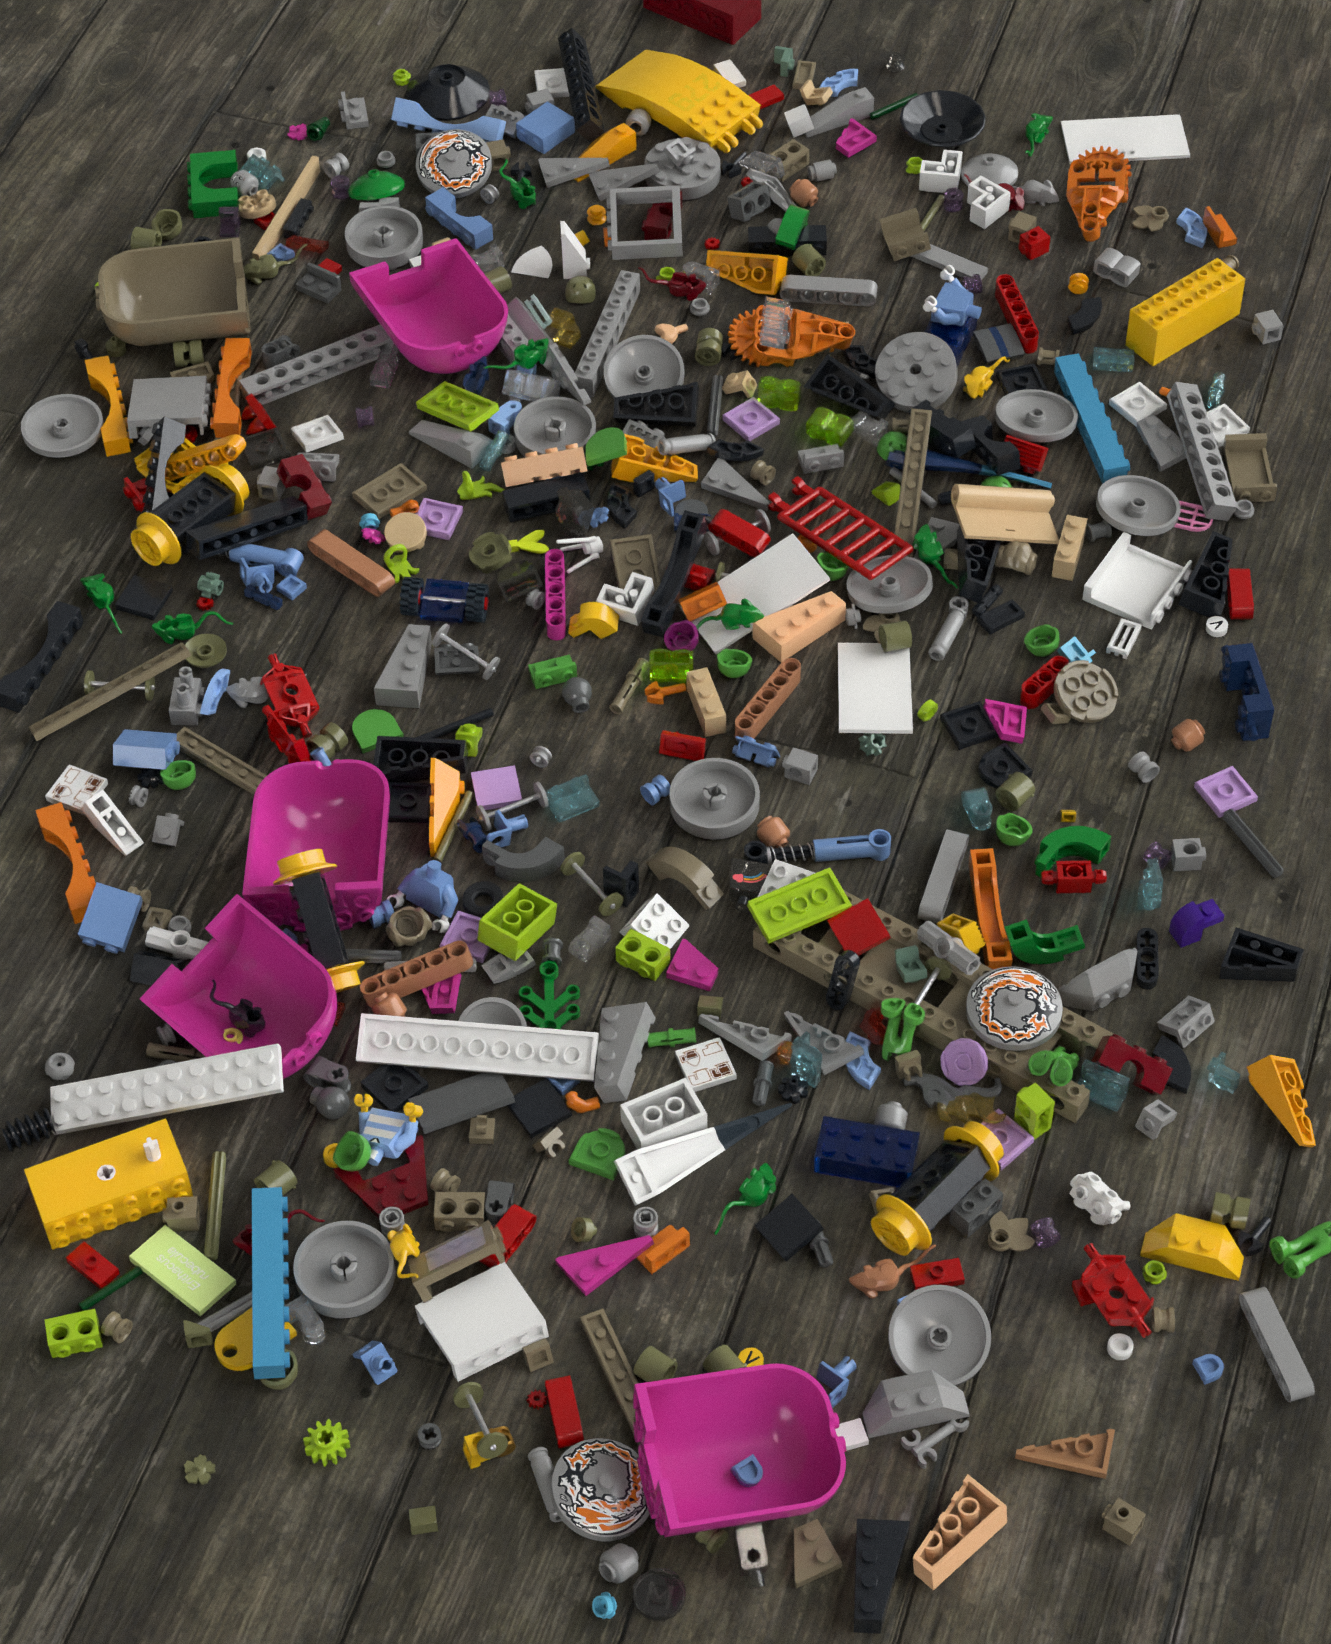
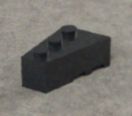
M924 400L913 407V409L932 410L928 450L959 458L976 447L972 429L954 417L948 418L944 415L942 409H934L930 406V401Z
M1236 927L1221 965L1219 979L1294 982L1302 962L1304 949Z

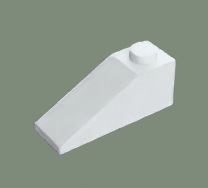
M560 221L563 278L587 277V270L590 269V258H586L584 247L565 221Z
M101 790L84 802L81 808L82 812L92 825L125 857L144 844L104 790Z

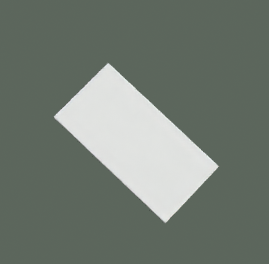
M1180 114L1061 121L1069 164L1073 160L1079 159V154L1086 156L1085 150L1092 153L1093 147L1099 151L1100 146H1103L1104 151L1108 147H1111V152L1118 149V155L1124 153L1123 159L1128 158V161L1190 158Z
M792 533L717 583L723 592L727 604L736 603L741 605L742 599H748L765 617L792 606L829 582L830 578ZM723 607L690 622L696 626L706 617L719 615ZM709 620L703 623L697 630L713 652L718 654L753 631V623H750L751 626L749 628L740 625L739 629L727 630L721 620Z
M838 643L839 733L913 734L909 648L884 652L880 643Z

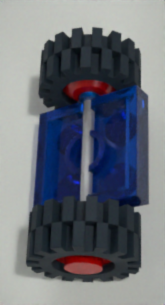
M404 577L400 593L401 615L420 616L423 620L463 623L465 615L467 621L485 623L489 607L488 584H469V582L427 578L424 591L423 578Z

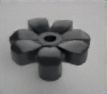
M142 768L141 774L137 775L138 781L142 782V788L148 789L150 785L152 788H157L159 786L158 783L164 784L160 775L161 769Z
M794 1075L791 1078L785 1077L782 1079V1084L778 1086V1093L782 1094L783 1100L788 1101L792 1098V1103L797 1104L800 1103V1097L806 1098L808 1096L807 1081L800 1082L799 1075Z

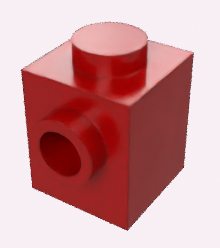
M1039 226L1020 235L1019 250L1029 260L1049 252L1050 236Z

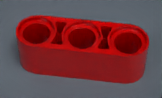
M720 509L708 525L709 531L716 537L752 557L760 555L771 541L770 536L766 532L725 509Z
M1228 568L1229 574L1226 585L1230 619L1252 620L1254 602L1250 569Z
M1055 656L1022 684L1020 704L1027 707V709H1034L1054 693L1055 678L1061 669L1069 664L1068 659L1063 656Z
M513 1204L496 1224L504 1240L502 1241L507 1250L503 1253L505 1263L531 1232L537 1220L536 1215L516 1204ZM495 1254L479 1260L480 1263L489 1268L501 1264Z
M570 1375L545 1380V1388L558 1448L571 1447L584 1441Z

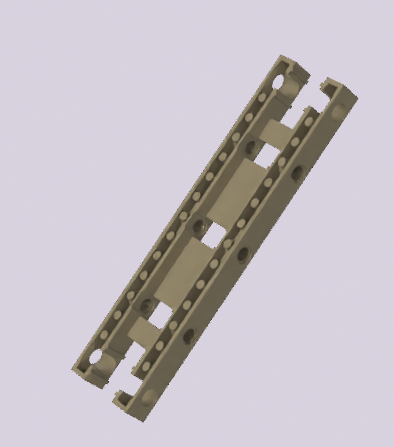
M844 890L852 906L863 901ZM873 906L891 938L870 949L861 959L850 1000L888 1021V1018L884 1017L881 1013L882 1001L890 998H899L905 1000L906 1003H914L931 976L927 971L928 978L920 979L915 983H905L896 970L894 951L916 945L919 950V959L924 966L929 957L936 955L933 949L918 939V929ZM759 926L754 929L753 948L827 988L829 987L836 958L843 950L831 928L819 943L802 935L800 931L772 942L780 949V952L773 950L769 946ZM947 961L952 967V974L944 981L954 987L938 1008L922 1000L919 1006L925 1011V1018L921 1025L916 1026L914 1035L942 1051L945 1050L950 1042L960 1038H970L978 1042L984 1048L988 1057L986 1075L993 1079L1000 1078L1001 1083L1017 1092L1023 1087H1029L1036 1082L1049 1096H1055L1063 1102L1064 1106L1055 1103L1054 1112L1076 1123L1088 1107L1090 1090L1085 1088L1084 1084L1079 1085L1072 1080L1065 1086H1056L1050 1078L1051 1069L1044 1075H1033L1029 1070V1059L1039 1051H1051L1056 1043L1076 1053L1078 1056L1084 1057L1087 1046L1097 1049L1103 1036H1112L1114 1033L1063 1007L1058 1030L1044 1044L1020 1052L992 1046L982 1040L971 1028L966 1015V1002L969 990L974 982L993 969L981 963L978 970L972 975H966ZM839 976L840 982L847 985L846 979L843 976ZM901 1020L899 1027L903 1029L904 1022Z

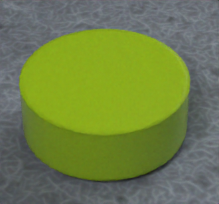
M931 699L926 701L919 709L917 717L924 722L930 720L937 712L938 704Z

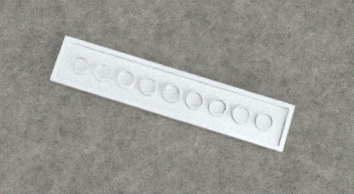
M361 1013L356 1061L594 1082L599 1033Z
M272 1044L50 1087L51 1120L56 1134L53 1130L51 1132L54 1135L282 1093L284 1090L281 1046L279 1044Z

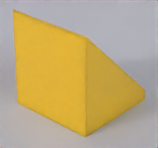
M584 230L574 234L582 246L590 242Z
M1061 810V822H1075V810Z

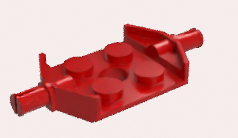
M275 653L269 655L267 658L272 669L261 678L260 685L264 684L275 710L281 708L279 718L284 721L285 725L300 728L303 738H308L312 736L308 722L318 714L320 707L302 668L280 663ZM291 688L295 690L297 694L290 695L286 692V689Z
M269 705L264 706L262 712L268 719L269 738L272 742L276 743L281 753H285L288 758V764L312 761L304 739L296 740L293 734L287 732L284 721L279 718L281 708L273 711Z
M1093 1243L1087 1244L1084 1247V1251L1091 1261L1081 1275L1080 1282L1110 1326L1136 1327L1142 1338L1149 1336L1151 1330L1144 1322V1317L1152 1308L1154 1298L1149 1299L1125 1263L1126 1256L1101 1255L1095 1249ZM1114 1290L1119 1291L1123 1297L1116 1299L1109 1293Z

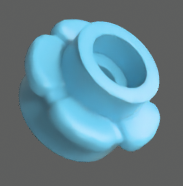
M373 513L364 514L359 522L362 529H377L380 524L379 519Z
M603 1592L600 1596L594 1598L592 1609L597 1617L611 1619L615 1615L617 1603L610 1593Z

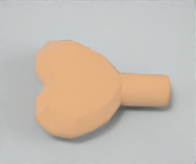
M658 324L654 331L660 338L672 344L677 339L678 334L688 331V327L686 324L676 327L670 324Z

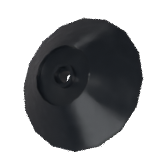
M444 64L429 68L415 76L408 85L406 96L407 100L419 103L432 118L453 120L476 113L487 103L491 91L488 80L480 72L466 66Z
M937 90L924 92L911 98L901 109L899 120L904 132L915 141L928 146L947 148L963 145L976 139L984 129L986 116L982 107L971 97L954 91Z

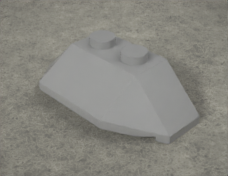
M1137 949L1123 950L1082 972L1068 984L1059 987L1058 992L1062 1000V1006L1094 1011L1099 1007L1107 1006L1118 997L1126 996L1131 990Z
M933 1370L881 1380L862 1413L868 1438L947 1422L950 1419L956 1420L970 1417L964 1392Z

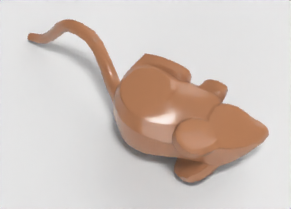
M936 1244L926 1249L916 1260L903 1264L900 1268H897L892 1259L878 1261L875 1267L866 1265L863 1267L864 1272L850 1277L849 1282L855 1288L864 1292L866 1296L874 1299L878 1296L877 1291L894 1289L904 1270L910 1268L911 1265L919 1263L931 1249L936 1247Z

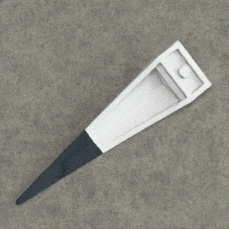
M792 1104L781 1105L715 1127L635 1150L614 1161L615 1166L636 1206L657 1196L791 1107Z

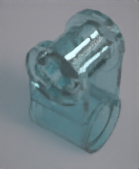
M981 787L962 791V804L972 826L977 830L988 829L992 823L990 815L992 814L993 807L988 798L986 788Z

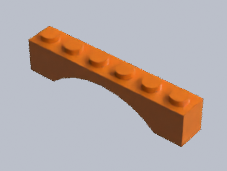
M226 338L225 346H221V358H223L219 360V372L221 373L217 374L218 388H215L216 403L212 405L214 417L210 418V427L214 429L215 438H223L232 434L240 435L241 433L240 409L232 401L230 393L236 379L250 367L252 356L250 338Z
M62 802L35 811L45 841L61 849L73 864V875L65 895L74 923L77 924L83 921L96 883L93 876H88V873L91 872L88 860H83L81 857L85 853L81 842L76 843V839H79L75 826L70 827L69 823L73 822L69 809L64 810Z
M993 848L970 850L969 872L980 934L984 938L983 942H986L985 946L982 947L985 965L993 970L1002 967H1012L1010 942L1007 938L1001 915Z

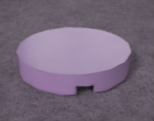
M960 1038L950 1042L942 1052L941 1068L946 1078L950 1079L954 1084L970 1086L978 1083L985 1076L988 1069V1057L984 1048L978 1042L970 1038Z

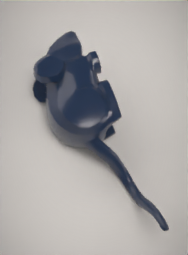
M485 356L474 364H470L469 374H466L463 380V389L477 395L482 393L485 381H489L488 368L484 369L485 366H488Z

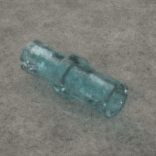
M1219 372L1215 373L1212 385L1209 386L1207 406L1212 409L1213 403H1215L1214 408L1220 406L1221 397L1224 395L1225 389L1223 386L1226 376L1223 373H1220L1219 379Z
M501 430L497 431L492 443L486 448L487 452L479 464L480 468L488 472L491 471L495 461L501 456L505 443L509 439L507 433L504 431L501 433Z

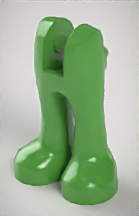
M890 998L882 1001L881 1013L884 1017L888 1018V1025L882 1045V1059L889 1061L893 1053L899 1056L911 1052L915 1028L922 1024L925 1018V1011L919 1005L910 1003L904 1010L905 1000ZM904 1011V1025L902 1035L900 1037L898 1036V1030L902 1013Z
M1057 1047L1054 1051L1042 1050L1033 1054L1029 1059L1028 1066L1033 1075L1041 1076L1046 1074L1051 1065H1053L1050 1072L1051 1081L1056 1086L1061 1087L1071 1081L1073 1071L1079 1064V1056L1076 1053L1071 1055L1066 1053L1064 1047Z
M1331 1221L1319 1224L1289 1242L1282 1236L1274 1237L1269 1241L1270 1250L1275 1261L1278 1264L1284 1263L1283 1270L1289 1277L1293 1279L1300 1278L1305 1273V1267L1331 1252V1236H1328L1331 1234ZM1308 1246H1314L1313 1248L1302 1254L1295 1255Z

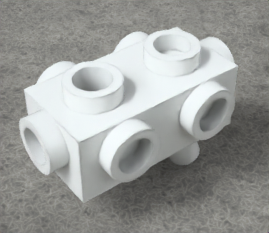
M1092 1171L1078 1174L1070 1182L1073 1188L1069 1194L1074 1198V1204L1081 1209H1086L1091 1214L1090 1219L1095 1224L1103 1226L1110 1223L1114 1224L1120 1219L1121 1211H1128L1130 1209V1202L1120 1199L1118 1194L1103 1183L1101 1178Z

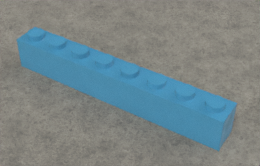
M1079 353L1056 357L1055 376L1064 397L1077 410V427L1102 484L1111 478L1127 475V472L1130 471L1129 460L1125 459L1123 447L1118 444L1117 433L1111 428L1110 417L1105 414L1103 402L1100 403L1098 390L1093 387L1092 377L1087 373L1085 361L1081 360Z
M282 1187L252 1189L254 1379L285 1378V1368L290 1367V1352H285V1345H290L289 1329H285V1322L290 1321L289 1306L284 1307V1300L289 1299V1284H284V1277H289V1263L284 1262V1255H289L288 1240H284V1233H288V1218H283V1212H288V1197H283Z

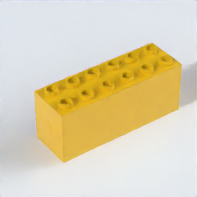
M1219 258L1214 259L1130 309L1125 345L1150 365L1155 366L1238 316L1241 309L1245 278Z

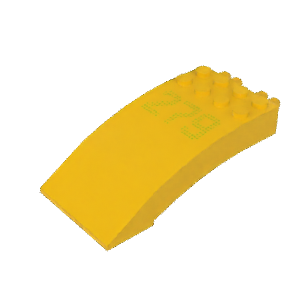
M644 50L596 85V89L622 109L625 107L632 110L643 109L649 113L652 119L668 127L682 138L689 137L706 142L714 150L718 148L726 154L730 152V146L732 148L738 146V140L734 137L738 132L744 130L749 135L755 133V128L760 129L763 127V121L758 117L761 106L758 102L716 72L675 54Z

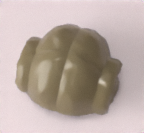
M1010 541L1007 545H1000L995 566L998 568H1011L1026 575H1031L1036 567L1038 556L1036 553H1033L1031 546L1027 542Z
M407 906L390 916L386 926V933L395 947L403 945L413 946L425 939L427 932L433 927V924L428 914L421 907Z

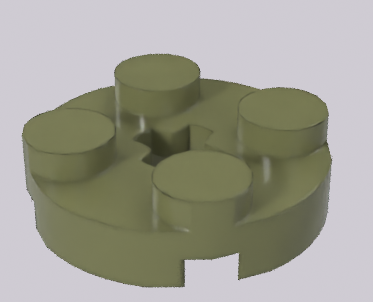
M494 532L482 534L473 542L474 547L472 551H469V557L473 565L485 574L499 569L512 559L511 545L506 536L501 533L500 535L494 534ZM492 549L494 551L493 553L488 554V550Z

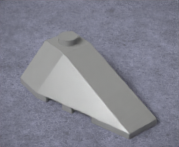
M866 87L838 97L810 116L814 129L804 134L808 138L847 125L851 118L859 121L870 117L869 114L874 112V97Z
M421 420L409 431L411 436L471 469L498 445L496 441L483 434Z

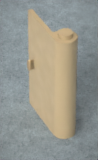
M954 484L952 487L951 501L964 538L1045 544L1059 543L1058 535L1049 514L1055 502L1054 495H1052L1050 490Z

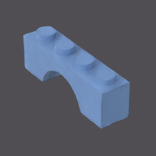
M444 187L425 197L427 214L434 217L442 226H445L454 235L461 238L465 244L470 245L476 250L493 240L492 224L480 215L465 217L455 213V196Z

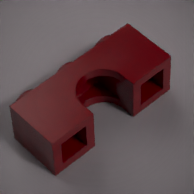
M680 191V206H681V208H682V191ZM672 202L652 203V208H648L647 219L643 220L642 223L645 240L669 239L672 232Z
M300 454L282 459L276 473L285 488L297 486L304 490L300 493L298 499L307 505L308 520L326 515L332 504L330 495L325 492L320 479L316 477L304 455Z
M1119 1035L1103 1036L1091 1062L1110 1073H1119L1123 1064L1126 1061H1130L1136 1068V1077L1133 1085L1152 1095H1161L1173 1068L1166 1065L1167 1061L1158 1056L1153 1058L1148 1056L1144 1048L1137 1045L1132 1047L1126 1044V1039Z

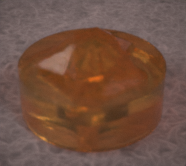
M784 1040V1043L777 1049L780 1064L788 1065L790 1063L793 1043Z

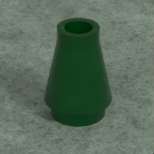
M322 117L309 124L306 131L309 139L313 141L321 140L330 126L329 119Z

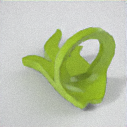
M463 471V482L458 489V494L461 500L476 499L484 496L492 498L490 491L502 493L505 489L493 483H485L484 476L479 481L472 482L469 472Z
M402 544L393 545L384 555V562L395 576V583L400 581V577L404 579V577H411L410 574L416 575L419 572V568H413L407 561L408 551ZM398 550L403 551V555H396L393 559H390L394 552Z

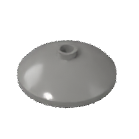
M993 153L980 154L972 157L962 166L961 178L967 186L970 183L964 174L969 176L971 181H974L981 175L997 185L1007 183L1012 186L1018 178V167L1012 160L1003 155Z
M497 997L483 998L473 1002L463 1011L458 1020L462 1022L527 1027L526 1020L521 1011L513 1003Z

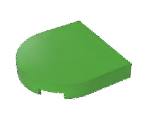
M619 428L602 429L595 433L586 444V463L588 467L627 455V439Z
M373 709L365 711L355 718L352 725L353 736L363 754L375 750L377 736L403 737V733L394 717L384 710Z
M599 1128L597 1131L585 1133L579 1139L569 1158V1165L614 1181L618 1173L614 1161L625 1156V1145L618 1133L610 1129Z

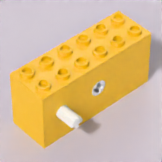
M166 1118L24 1169L52 1250L66 1247L70 1243L81 1239H88L102 1231L112 1230L121 1224L137 1221L151 1213L161 1212L163 1208H167V1198L193 1197L186 1167Z

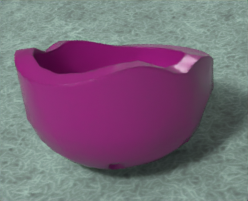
M688 620L673 623L664 634L666 647L670 652L677 655L690 653L695 649L699 641L697 627Z

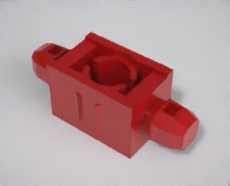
M1056 861L1055 871L1045 870L1041 872V883L1047 885L1056 883V893H1091L1092 883L1102 884L1107 879L1105 870L1095 869L1092 871L1091 861Z

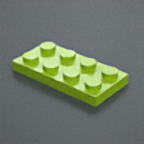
M446 381L416 402L419 410L470 432L500 410L498 403Z
M829 867L748 901L747 907L769 944L836 916L852 907V904Z

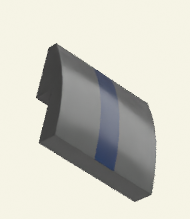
M1011 323L973 331L972 333L978 351L981 350L985 365L993 364L1004 356L1007 360L1023 357L1025 354L1020 339Z

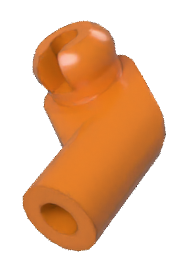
M410 499L400 507L390 509V516L392 518L404 512L417 513L419 504L416 500Z
M570 1091L565 1096L567 1100L566 1105L578 1113H585L600 1108L598 1097L583 1100L578 1097V1093L575 1091Z

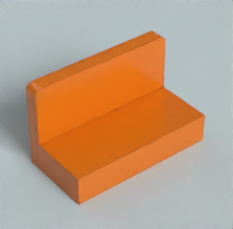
M1210 206L1205 207L1203 224L1207 227V231L1216 246L1223 248L1235 245L1237 237L1222 214L1215 215Z
M717 582L679 599V603L688 621L695 620L727 604Z
M668 1225L652 1237L654 1244L636 1257V1259L653 1274L690 1246V1233L684 1227L677 1231L672 1225Z

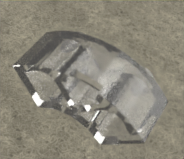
M765 296L761 317L763 322L759 335L760 345L784 349V345L788 344L790 339L788 320H791L793 308H791L789 301Z
M507 370L502 394L509 395L510 400L520 402L521 399L536 401L546 397H558L562 381L519 370Z

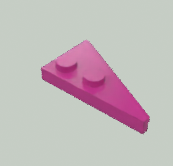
M648 1235L560 1256L555 1261L558 1267L587 1296L651 1247L654 1242Z

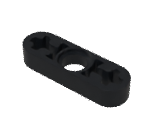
M1142 928L1138 931L1136 937V949L1138 951L1136 958V982L1139 987L1148 990L1153 989L1158 982V934L1151 928ZM1145 937L1150 941L1149 947H1145ZM1150 955L1154 960L1145 962L1141 959V956ZM1146 970H1149L1150 980H1147L1145 977Z
M845 950L836 958L830 979L826 1001L835 1010H841L849 1003L860 966L858 955L851 950ZM839 976H843L846 979L847 985L840 982Z

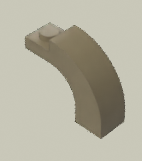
M677 847L661 848L646 862L659 880L672 878L685 885L705 910L710 909L724 895L713 881L712 877L714 874L698 858Z

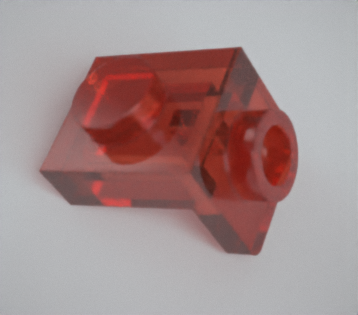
M871 1008L865 1013L859 1027L868 1035V1039L872 1043L883 1045L887 1029L881 1023L884 1016L880 1008Z

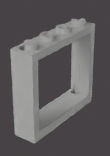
M680 185L610 189V197H606L607 209H611V211H607V223H611V226H607L608 237H611V240H608V250H612L613 260L683 256ZM673 203L674 239L618 242L617 205Z

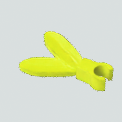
M535 530L518 542L517 540H510L511 553L518 552L519 549L538 554L546 553L549 551V548L545 544L537 543L543 538L545 531Z

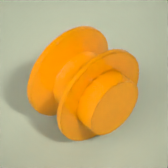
M593 205L588 208L587 220L590 224L601 225L606 222V209L603 206Z
M1083 273L1071 275L1068 285L1069 290L1074 294L1085 293L1088 290L1089 278Z

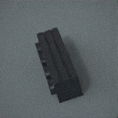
M302 198L299 200L283 227L284 238L295 240L299 236L310 214L313 213L314 206L311 200Z

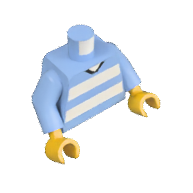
M356 1094L354 1103L361 1107V1111L358 1112L359 1133L368 1140L371 1146V1155L368 1163L378 1166L382 1157L398 1158L416 1140V1134L419 1130L416 1118L422 1115V1107L408 1102L403 1109L405 1114L372 1108L368 1111V1107L373 1103V1098L369 1094H365L363 1102V1096Z

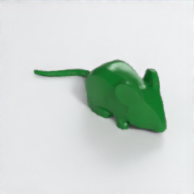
M1036 113L1031 115L1034 120L1030 121L1025 129V135L1031 145V151H1025L1029 157L1033 155L1034 142L1041 143L1045 138V134L1049 133L1047 128L1053 119L1052 116Z
M505 159V163L499 169V173L502 178L510 182V192L512 197L519 201L518 206L521 209H525L529 205H536L535 186L530 185V181L527 178L522 177L521 181L516 182L513 178L503 174L502 171L508 163L507 159Z
M545 338L535 342L533 339H530L527 346L522 344L514 350L515 360L512 364L507 366L489 365L485 366L484 369H509L515 365H519L524 369H530L538 361H540V364H544L549 339Z
M928 524L923 525L918 533L915 534L912 542L913 548L918 550V556L923 563L934 565L948 584L958 588L955 582L949 580L944 569L938 563L941 561L940 556L944 552L940 542H936V532L931 533Z
M100 573L81 578V583L89 591L87 596L93 598L92 601L98 609L104 607L107 609L117 630L122 634L109 607L114 600V591L109 583L102 580L105 575Z
M744 598L741 600V605L728 603L722 608L719 615L702 619L696 627L698 629L709 620H721L727 630L739 629L740 625L749 628L751 626L750 623L763 619L764 615L748 599Z
M210 611L203 614L195 624L191 614H178L176 618L166 615L165 620L154 623L152 629L167 644H173L174 638L179 640L191 639L195 634V630L199 628L204 619L209 615L217 616L225 624L233 625V623L226 621L219 613Z
M763 1163L759 1171L756 1168L752 1169L750 1173L751 1178H746L739 1188L742 1194L739 1198L740 1201H732L726 1205L714 1235H717L724 1217L732 1206H760L767 1200L768 1194H773L776 1191V1177L767 1163Z

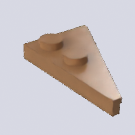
M1108 1429L1106 1433L1090 1436L1088 1433L1077 1438L1069 1437L1054 1440L1049 1445L1035 1447V1445L1025 1446L1022 1449L1016 1450L1015 1459L1106 1479L1115 1430Z

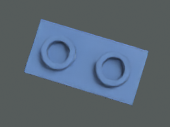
M743 736V738L735 737L738 746L734 745L732 753L736 757L751 761L753 754H755L754 763L768 768L775 766L776 758L774 756L780 758L776 746L764 742V744H760L749 736Z

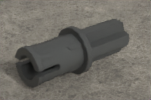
M764 1060L759 1062L757 1078L753 1081L755 1088L752 1103L758 1107L766 1104L768 1091L772 1087L771 1076L774 1064L770 1061Z
M821 1231L811 1240L810 1248L814 1250L819 1265L827 1268L833 1264V1258L828 1247L829 1240Z

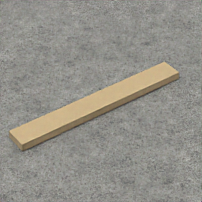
M312 156L253 250L252 257L259 260L260 256L266 255L275 247L283 234L284 225L299 200L305 198L320 173L319 157Z

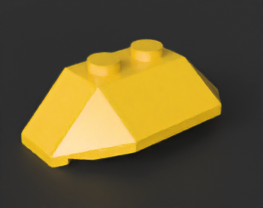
M1177 1213L1145 1233L1140 1253L1141 1257L1239 1281L1244 1260L1243 1254L1225 1225Z

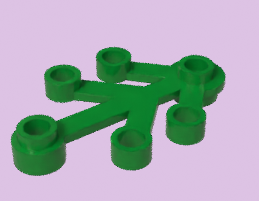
M545 961L540 965V977L544 980L545 1001L537 996L529 986H523L519 989V999L521 1001L532 1003L545 1014V1020L533 1013L532 1007L523 1005L519 1008L521 1013L529 1012V1014H523L526 1021H530L537 1028L561 1029L569 1020H576L580 1017V1007L577 1004H569L566 1007V1011L554 1020L555 1012L568 1001H575L580 997V989L577 985H569L566 991L554 1000V980L558 977L559 971L558 965L553 961Z

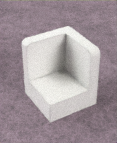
M805 104L784 112L793 137L814 129Z

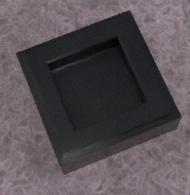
M650 470L633 479L634 494L638 498L654 489V473Z

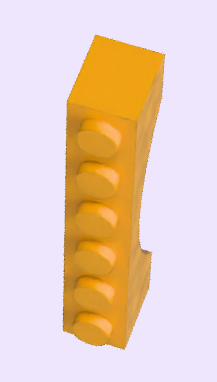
M109 356L87 359L85 364L90 387L104 396L111 405L109 415L100 428L106 456L131 452L129 444L133 443V440L129 437V431H126L128 430L127 417L123 418V416H126L124 403L120 404V402H123L121 390H117L120 388L118 376L113 377V375H117L115 364L110 363Z

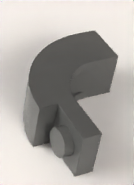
M547 837L534 849L525 853L508 852L488 840L482 845L483 860L488 865L495 866L497 877L511 882H531L542 879L556 871L565 860L564 847Z

